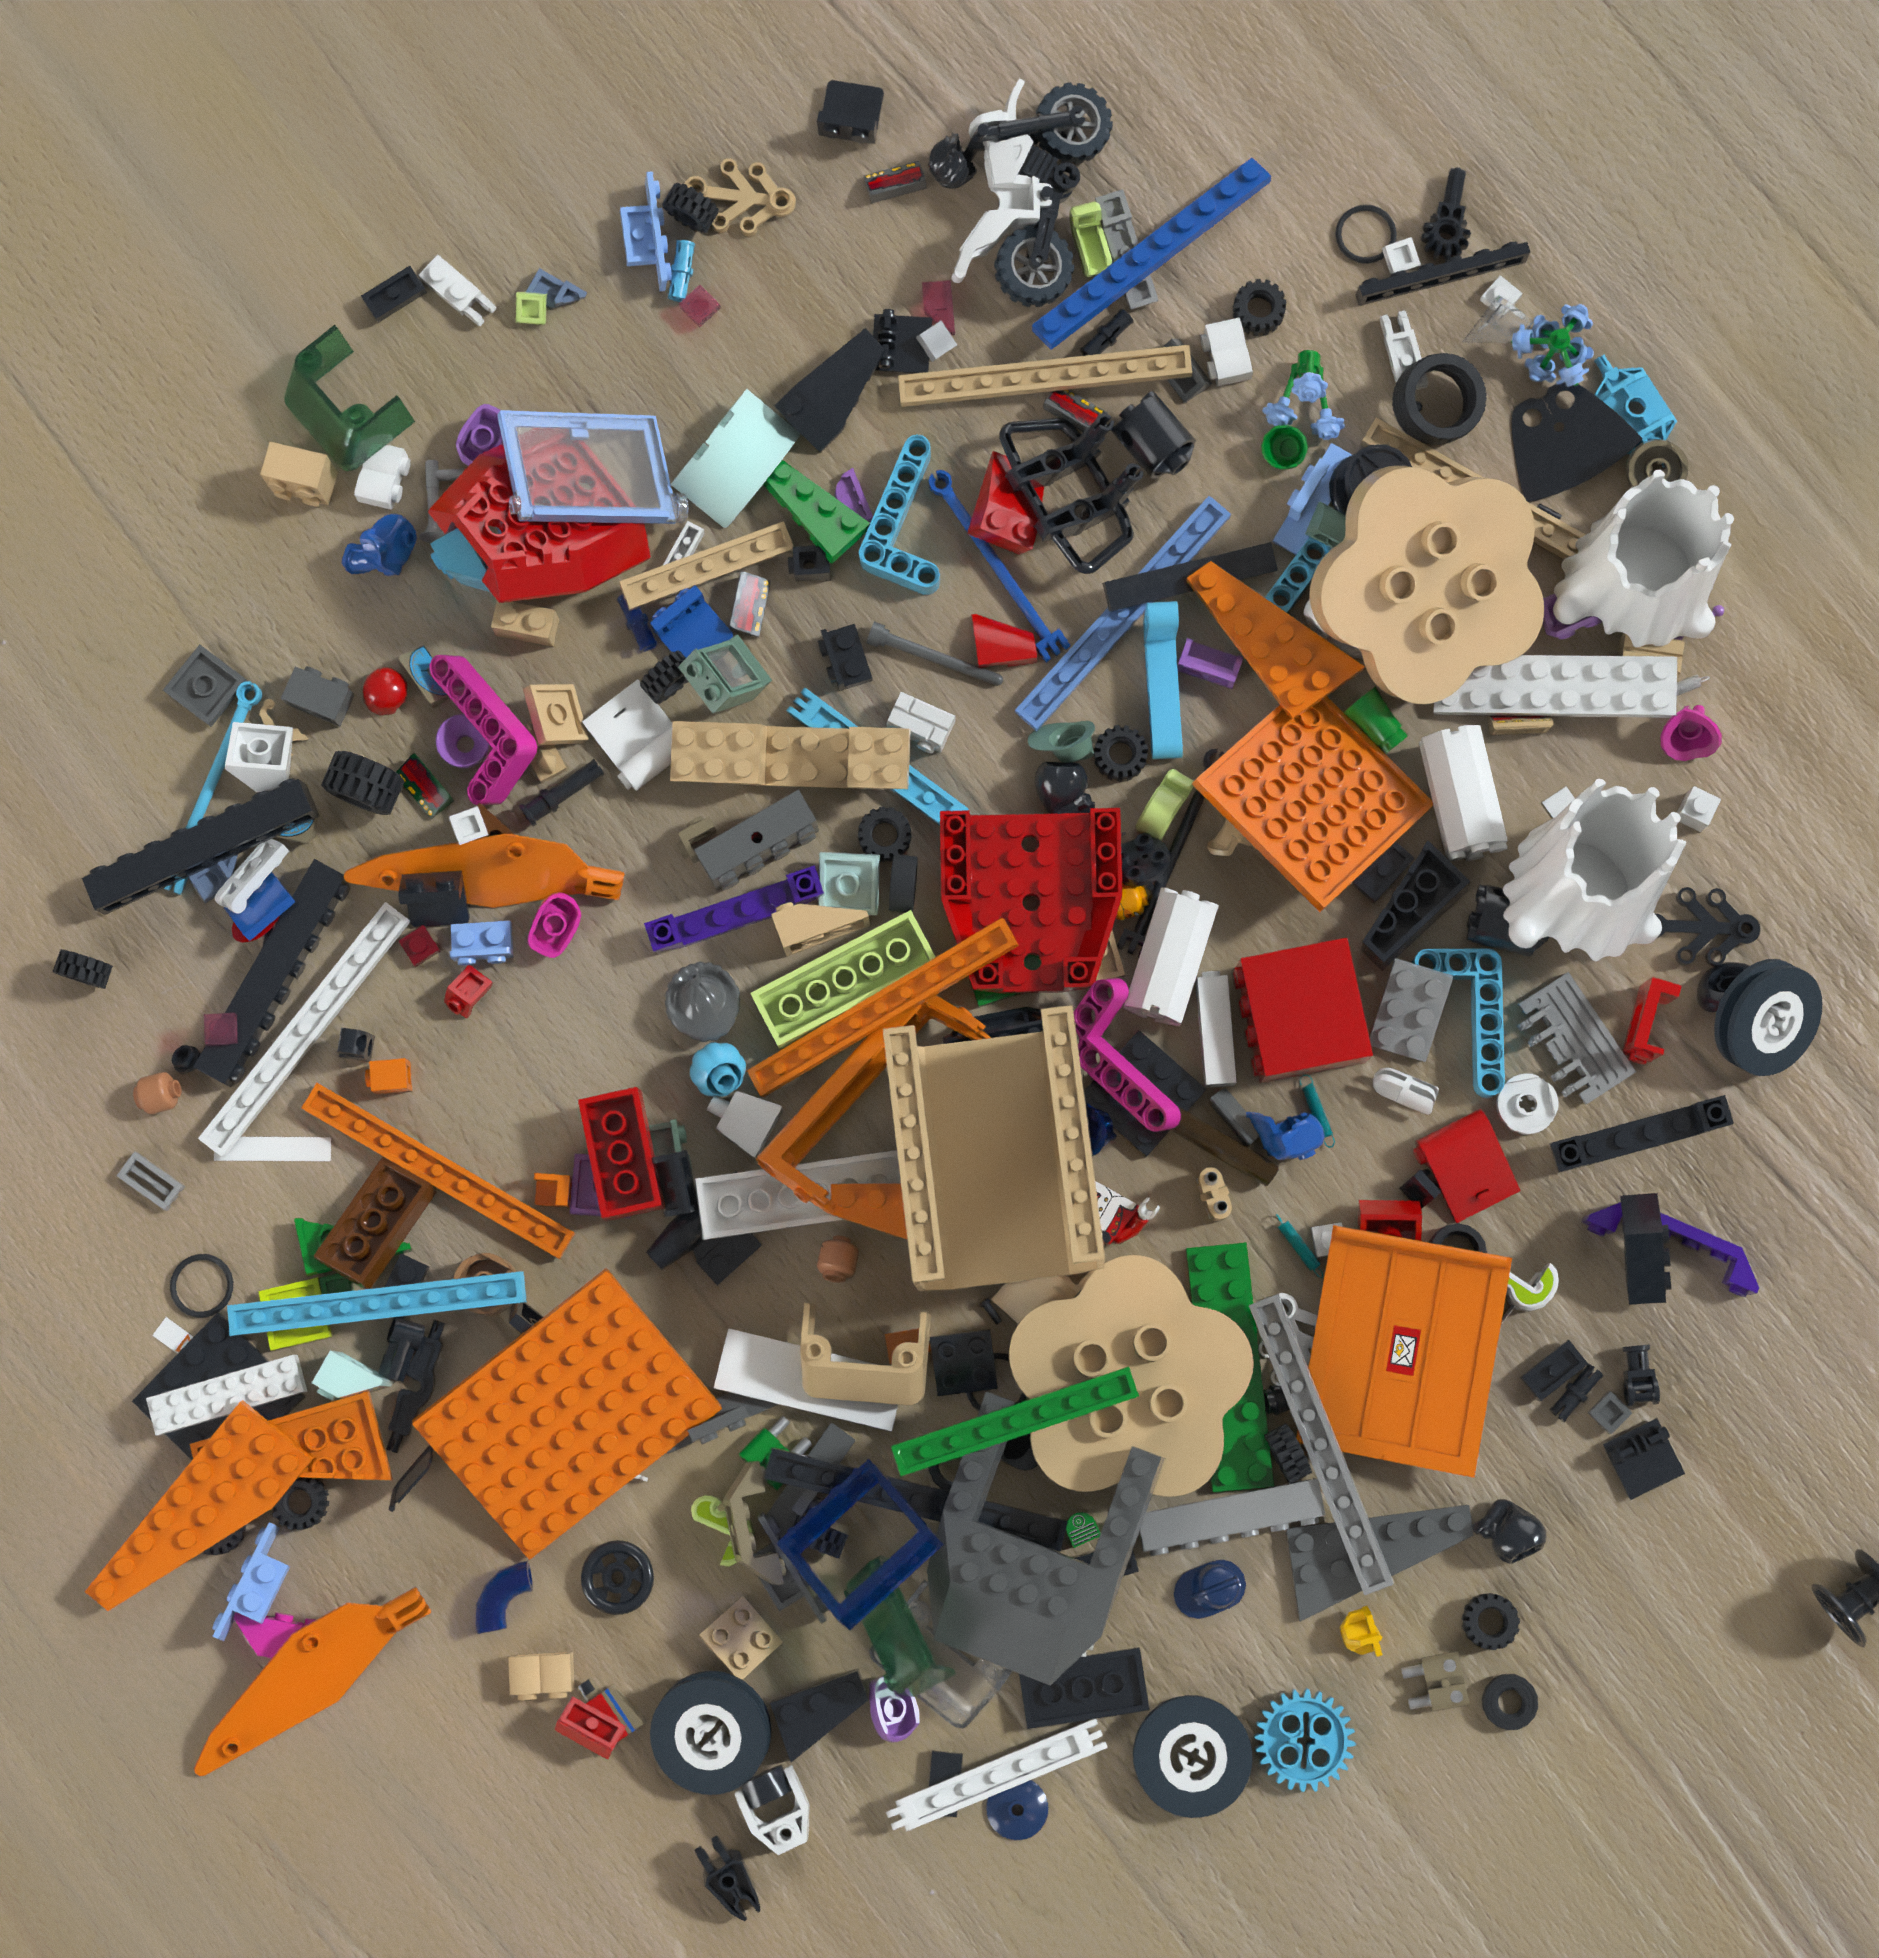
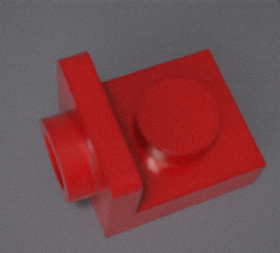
M469 964L447 987L444 1002L453 1013L460 1014L467 1019L471 1015L473 1006L490 990L493 982Z

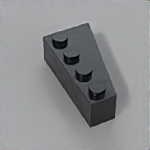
M1427 840L1419 856L1413 862L1408 873L1392 894L1388 904L1362 941L1361 951L1383 971L1468 892L1471 881Z

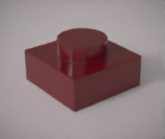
M424 925L398 941L415 967L441 952Z

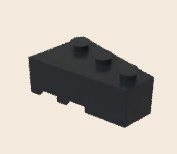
M859 1668L770 1702L791 1763L869 1700Z

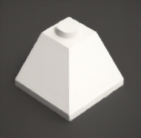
M233 722L225 769L256 792H270L279 788L278 785L289 779L293 727Z

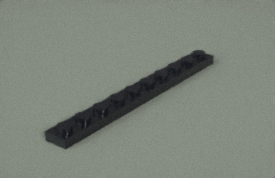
M774 1447L770 1449L763 1475L764 1479L940 1522L950 1492ZM985 1500L978 1522L1059 1552L1061 1551L1068 1523L1064 1519Z

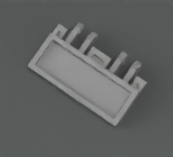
M1569 972L1518 1004L1524 1015L1534 1009L1537 1011L1536 1014L1517 1025L1520 1032L1527 1030L1541 1018L1548 1027L1527 1041L1530 1047L1552 1034L1554 1038L1545 1043V1046L1557 1064L1560 1065L1568 1059L1571 1061L1569 1065L1551 1076L1553 1081L1561 1080L1573 1069H1576L1582 1078L1564 1088L1561 1092L1564 1097H1567L1586 1084L1588 1088L1578 1094L1586 1105L1636 1073Z

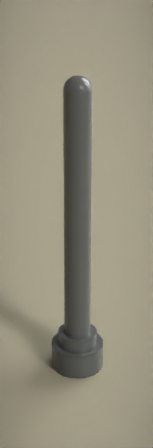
M874 621L869 632L866 644L878 648L879 645L884 647L886 644L996 686L1001 685L1003 682V677L1000 674L979 668L971 663L890 634V630L885 629L886 625Z

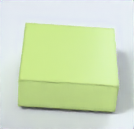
M517 292L516 323L545 325L547 294Z

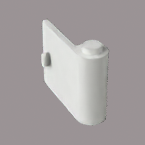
M639 679L582 721L583 725L621 772L617 777L627 790L633 787L637 791L671 765L672 722L660 706L655 704L640 687Z

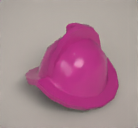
M1702 705L1694 706L1693 710L1690 709V706H1684L1682 710L1672 716L1665 724L1660 736L1661 748L1666 755L1680 761L1708 757L1714 754L1722 744V734L1718 726L1705 715V709Z

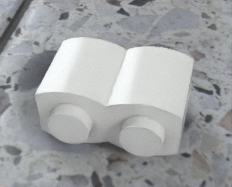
M1240 318L1205 325L1204 334L1200 335L1203 352H1209L1211 361L1207 362L1210 379L1215 378L1217 387L1252 379V365Z
M370 441L354 493L358 502L390 510L393 509L395 502L399 503L402 496L400 482L403 475L407 476L411 463L406 451L403 448Z

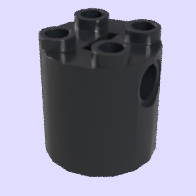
M1154 391L1146 394L1136 407L1130 404L1120 413L1119 416L1122 420L1111 431L1152 479L1158 478L1163 474L1174 476L1188 465L1196 440Z
M1479 884L1475 896L1476 908L1475 911L1470 912L1467 922V928H1469L1467 940H1470L1472 943L1531 957L1534 951L1545 942L1547 943L1549 937L1541 938L1531 948H1521L1515 945L1509 937V923L1503 916L1505 910L1510 905L1509 898L1504 894L1503 888Z

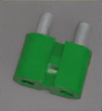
M781 1416L769 1430L763 1427L738 1453L739 1457L745 1463L759 1461L760 1466L766 1468L771 1447L790 1451L776 1438L790 1422L784 1416ZM804 1437L790 1452L803 1454L812 1443ZM767 1479V1484L776 1491L784 1484Z

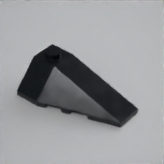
M866 328L863 329L798 382L774 406L819 452H822L842 433L847 424L845 423L853 407H856L859 396L866 383L870 381L885 352V348Z

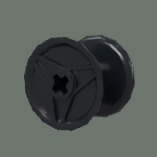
M1386 444L1370 445L1343 459L1333 470L1329 482L1330 499L1335 510L1346 515L1348 504L1354 491L1367 476L1389 466L1412 467L1410 460L1399 449Z
M1857 1549L1855 1551V1560L1864 1574L1853 1584L1850 1581L1847 1582L1846 1589L1838 1596L1833 1595L1820 1584H1813L1811 1588L1816 1599L1833 1622L1854 1643L1864 1648L1866 1646V1636L1857 1621L1867 1613L1873 1615L1875 1613L1873 1609L1879 1605V1564L1869 1554L1861 1549Z

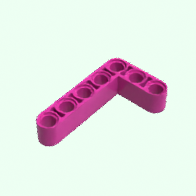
M436 655L430 662L429 669L432 678L493 748L470 781L467 788L468 798L475 805L479 803L482 805L502 804L535 757L537 752L536 740L466 658L459 655Z
M1120 978L1097 980L1073 1012L1075 1030L1079 1037L1077 1045L1080 1067L1150 1131L1157 1132L1175 1128L1181 1118L1179 1108L1101 1037L1128 998L1129 989L1127 984ZM1108 987H1110L1112 991L1111 998L1108 996ZM1092 1010L1095 1012V1020H1094V1021L1092 1020V1017H1091V1012H1092ZM1097 1052H1098V1054H1099V1056H1100V1062H1099V1064H1098V1062H1097V1060H1096V1054H1097ZM1118 1072H1119L1120 1075H1121V1082H1120V1083H1119L1118 1080H1117V1073H1118ZM1139 1091L1141 1092L1143 1097L1141 1103L1138 1099ZM1160 1111H1161V1112L1163 1113V1115H1164V1121H1163V1123L1161 1122V1120H1160V1118H1159V1113H1160Z

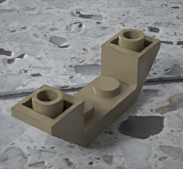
M759 1461L746 1462L723 1499L735 1561L768 1583L781 1585L784 1584L782 1576L786 1575V1568L783 1559L778 1557V1553L770 1552L753 1556V1551H756V1542L753 1533L748 1531L747 1520H750V1512L747 1503L742 1501V1497L765 1492L764 1485L767 1484V1479L763 1478L765 1468L760 1466Z

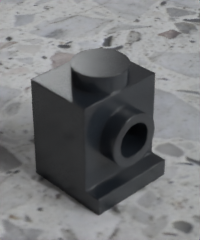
M820 546L792 547L793 556L788 557L789 574H794L796 582L812 580L831 581L830 562L825 557L826 553ZM808 562L815 565L814 568L804 569V565Z

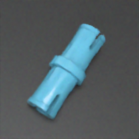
M677 240L676 253L674 263L671 265L672 278L668 299L673 301L686 302L688 283L690 277L693 276L691 266L695 243L691 241Z

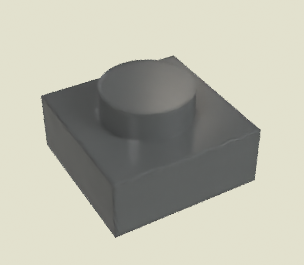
M1608 1391L1587 1412L1609 1435L1632 1414L1611 1391Z

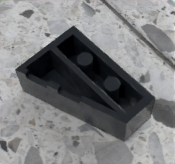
M1658 1194L1621 1195L1626 1286L1629 1305L1666 1303V1290H1671L1670 1271L1665 1272V1267H1670L1669 1248H1664V1243H1669L1668 1225H1662Z

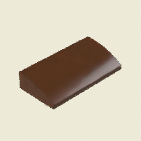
M382 1157L321 1244L314 1258L364 1290L371 1289L437 1193L428 1181Z

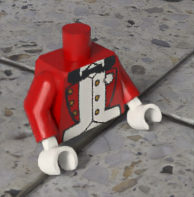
M1095 1181L1103 1244L1107 1246L1111 1243L1122 1244L1137 1236L1149 1219H1152L1160 1209L1159 1205L1154 1211L1146 1208V1203L1150 1198H1146L1139 1206Z

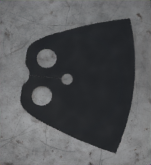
M1565 382L1558 385L1556 383L1548 388L1547 393L1539 399L1529 398L1518 404L1512 414V437L1516 466L1522 492L1527 502L1550 497L1586 482L1624 457L1643 439L1618 413L1579 384L1567 387ZM1562 391H1569L1574 395V404L1568 409L1559 408L1556 404V396ZM1536 409L1541 413L1542 420L1540 424L1535 427H1529L1524 423L1523 415L1527 410ZM1562 422L1564 430L1561 432L1555 431L1554 424Z

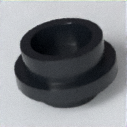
M182 1045L177 1048L171 1059L174 1069L180 1074L194 1071L196 1068L193 1066L201 1054L196 1047Z

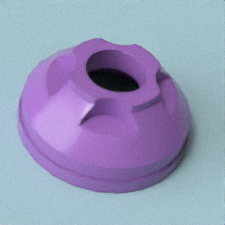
M464 714L454 715L445 720L436 734L438 753L445 762L458 768H469L479 764L486 757L490 748V744ZM470 737L474 740V747L470 752L463 753L458 750L457 744L461 738Z

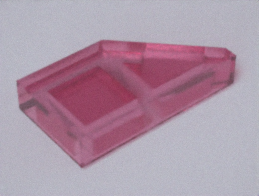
M951 280L922 282L924 314L931 317L935 323L942 321L949 333L955 335Z

